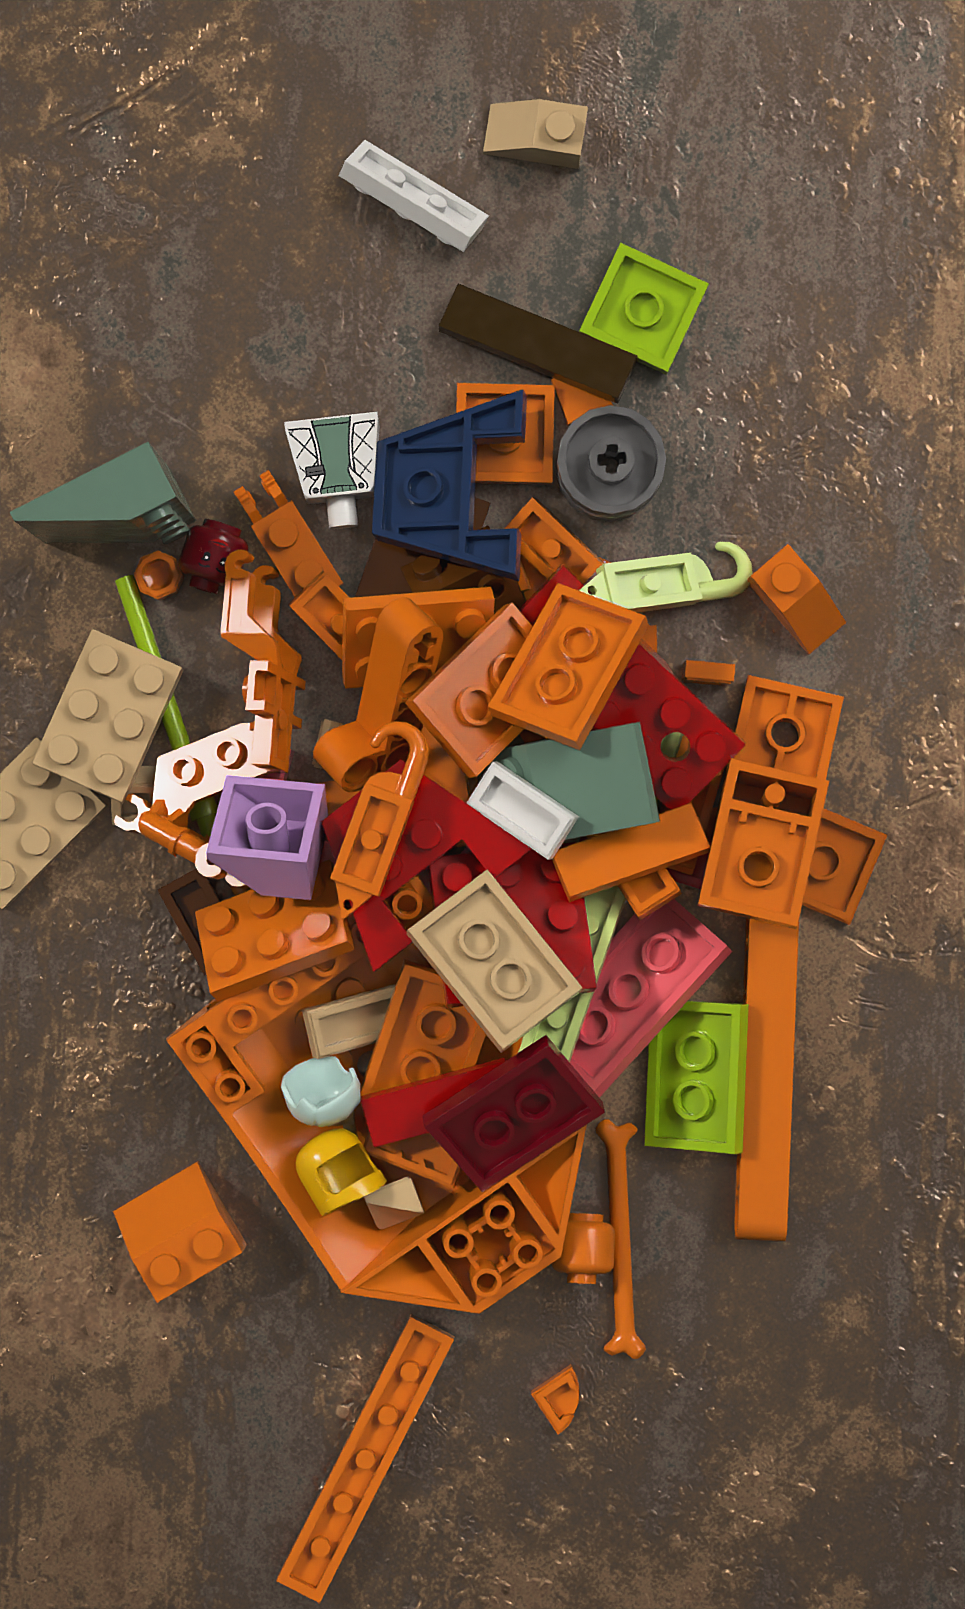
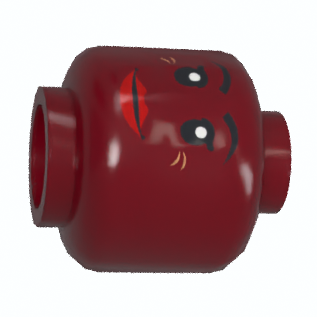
M204 519L203 525H194L189 528L178 566L184 574L191 577L190 587L216 595L220 586L225 587V561L227 557L236 550L249 551L247 542L240 538L242 530L211 519Z

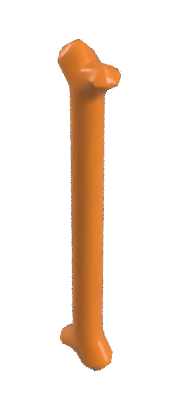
M603 1119L597 1125L595 1131L606 1147L610 1225L615 1230L614 1266L612 1269L615 1332L612 1339L604 1345L603 1349L611 1356L624 1352L632 1359H639L644 1354L646 1345L637 1336L635 1331L626 1162L627 1143L637 1133L638 1129L630 1122L617 1126L609 1119Z

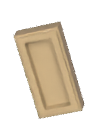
M395 984L302 1009L312 1057L320 1059L376 1043Z

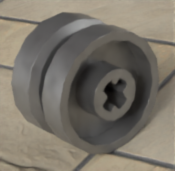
M609 405L587 411L571 423L561 439L556 465L560 491L572 508L590 519L612 522L632 517L649 504L663 480L666 455L662 437L650 420L630 408ZM606 458L615 459L619 464L616 473H606V465L600 466L601 462Z

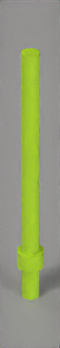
M128 575L115 580L137 648L161 658L134 576ZM173 693L162 718L172 751L191 744ZM214 796L196 803L189 813L191 821H197L200 833L204 837L206 835L211 836L216 817L215 814L218 809Z

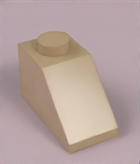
M542 99L491 104L483 154L579 169L588 107Z

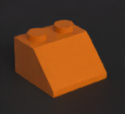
M199 1161L113 1211L130 1257L157 1303L243 1253L247 1246L246 1241Z

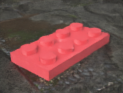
M675 899L642 920H639L637 915L634 914L612 938L597 982V989L593 993L570 1060L571 1065L599 1098L733 952Z

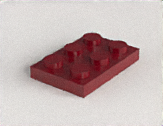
M545 1035L422 1117L425 1129L483 1192L604 1114L605 1109L603 1101L550 1038Z

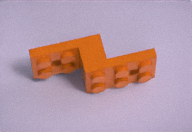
M748 675L735 733L745 742L746 746L734 758H731L727 764L715 817L717 821L697 906L793 929L797 928L829 786V780H826L844 696ZM779 722L791 723L798 731V741L789 747L779 746L771 736L772 727ZM754 854H760L768 858L772 865L771 876L764 881L750 879L744 871V861L746 858Z

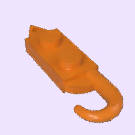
M394 721L383 725L375 732L370 742L373 748H378L387 737L398 735L407 740L410 752L402 774L393 772L377 773L370 776L364 784L330 877L336 883L342 918L350 916L372 896L381 895L412 810L415 795L428 763L429 748L426 738L417 727L408 722ZM347 900H351L353 902V907L351 909H347L345 907V902Z

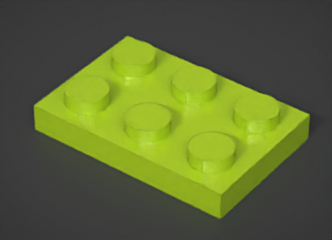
M688 1000L649 1043L644 1146L728 1154L743 1153L749 1004Z

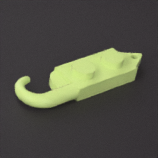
M717 542L715 545L716 550L727 552L736 561L737 573L733 578L713 580L710 570L704 561L690 552L604 563L596 569L597 575L579 591L589 594L588 590H590L594 597L637 613L689 606L703 601L732 598L743 593L750 585L747 579L753 574L752 563L747 553L738 545L731 542Z

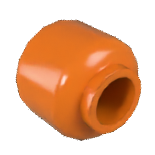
M569 1214L562 1255L551 1264L557 1272L567 1273V1283L596 1284L597 1274H607L613 1269L615 1230L612 1225L603 1222L604 1215Z

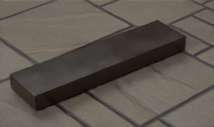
M459 283L439 323V332L617 404L637 363L638 355Z

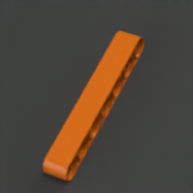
M746 918L743 1004H749L743 1153L737 1154L734 1217L736 1240L785 1242L787 1236L799 922L797 928L793 929Z

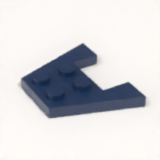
M523 389L377 441L372 534L377 541L520 581L521 533L519 529L473 530L477 445L525 443L527 396Z

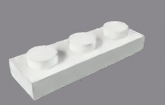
M366 140L345 160L339 174L341 178L353 184L358 191L371 195L394 209L402 218L412 220L436 235L443 243L454 246L462 252L467 249L481 232L489 216Z

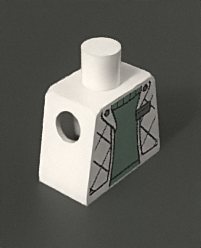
M369 412L284 422L286 435L307 504L326 503L329 529H346L358 526L355 499L374 497L376 452L380 429L378 413Z

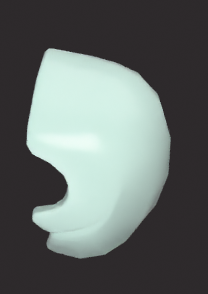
M327 1056L320 1059L311 1058L297 1064L282 1079L281 1089L289 1111L298 1121L306 1125L318 1127L334 1125L347 1119L360 1103V1082L354 1068L351 1067L349 1072L346 1071L335 1056Z

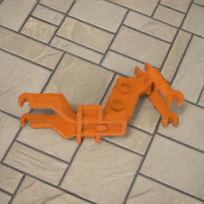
M236 550L230 553L225 561L226 579L221 637L258 660H250L249 675L244 678L242 685V696L246 704L245 710L255 714V721L237 724L159 756L156 764L153 805L137 795L128 794L125 800L136 804L139 811L138 816L132 822L116 816L114 823L128 832L134 834L141 833L143 836L167 848L168 853L175 857L178 854L193 862L198 872L205 877L211 879H222L225 877L230 885L248 889L250 887L207 859L206 851L210 836L206 835L204 837L189 829L188 814L196 803L222 793L226 775L261 778L271 773H288L292 729H302V719L293 715L295 690H305L306 681L297 676L302 661L301 655L278 631L281 592L271 585H266L268 579H275L279 576V571L268 565L256 568L253 573L241 569L243 564L251 563L255 558L248 551Z

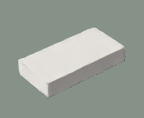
M492 761L466 803L548 860L553 859L579 818L578 815L516 775L498 761Z

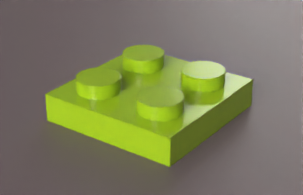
M620 242L579 332L638 355L637 362L667 375L709 283Z

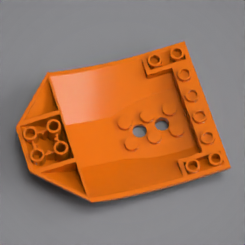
M418 876L385 900V903L406 930L433 911L432 896ZM350 903L345 905L347 909H351ZM352 913L348 916V921L354 943V951L217 1002L214 998L169 1035L166 1041L265 1177L340 1289V1293L480 1314L561 1257L587 1125L483 1192L463 1170L460 1173L455 1188H451L369 1155L373 1164L378 1170H381L387 1180L384 1185L405 1177L413 1180L425 1213L385 1229H379L363 1197L322 1217L298 1176L295 1164L296 1158L301 1148L308 1141L325 1131L343 1128V1125L329 1127L306 1125L298 1121L287 1107L281 1089L283 1076L295 1065L313 1058L302 1009L388 985H396L404 959L433 968L416 945L412 943L376 972H373L354 914ZM486 1035L475 1065L504 1057L507 1061L518 1053L523 1037L501 1053ZM376 1043L331 1055L339 1059L346 1071L349 1072V1068H354L360 1082V1088L365 1076L357 1068L358 1060L363 1053L373 1051ZM359 1103L354 1109L355 1126L358 1139L364 1145L369 1129L362 1104Z

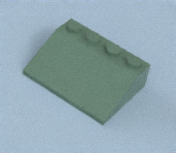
M149 442L10 511L13 520L44 543H154L161 539L163 544H168L185 536L189 530L187 525L197 521L171 469Z

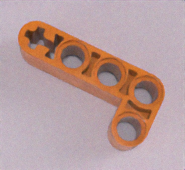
M400 597L391 601L385 606L378 617L356 721L327 731L320 737L313 750L315 761L346 792H355L363 789L370 776L385 772L400 759L404 762L407 761L410 746L407 740L401 736L393 735L387 737L378 748H373L370 745L378 729L394 721L408 722L420 731L423 728L422 722L405 702L436 672L443 641V631L423 610L407 597Z

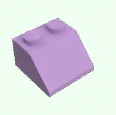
M226 775L206 851L207 859L260 895L311 900L326 837L321 822L328 816L325 784Z

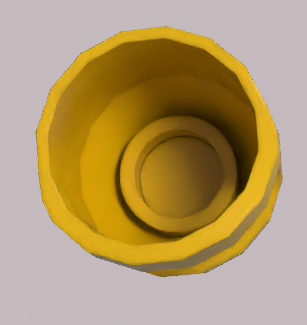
M343 1128L325 1131L314 1137L301 1148L296 1158L295 1164L298 1176L322 1217L352 1201L372 1194L387 1181L381 1170H378L371 1161L358 1137L351 1131Z

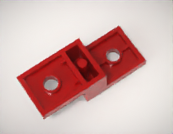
M563 564L519 609L532 626H534L557 583L578 591L585 585ZM643 639L639 642L591 729L592 731L640 722L654 794L670 810L689 804L730 762L731 758H734L746 746L745 742L672 673L669 664ZM679 732L688 738V749L680 757H668L661 751V742L666 735Z

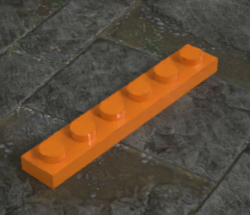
M412 1314L410 1315L277 1576V1582L318 1603L321 1602L455 1336Z

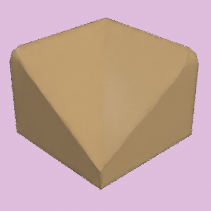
M409 1177L384 1185L372 1194L364 1197L374 1222L379 1229H385L425 1213L413 1180Z

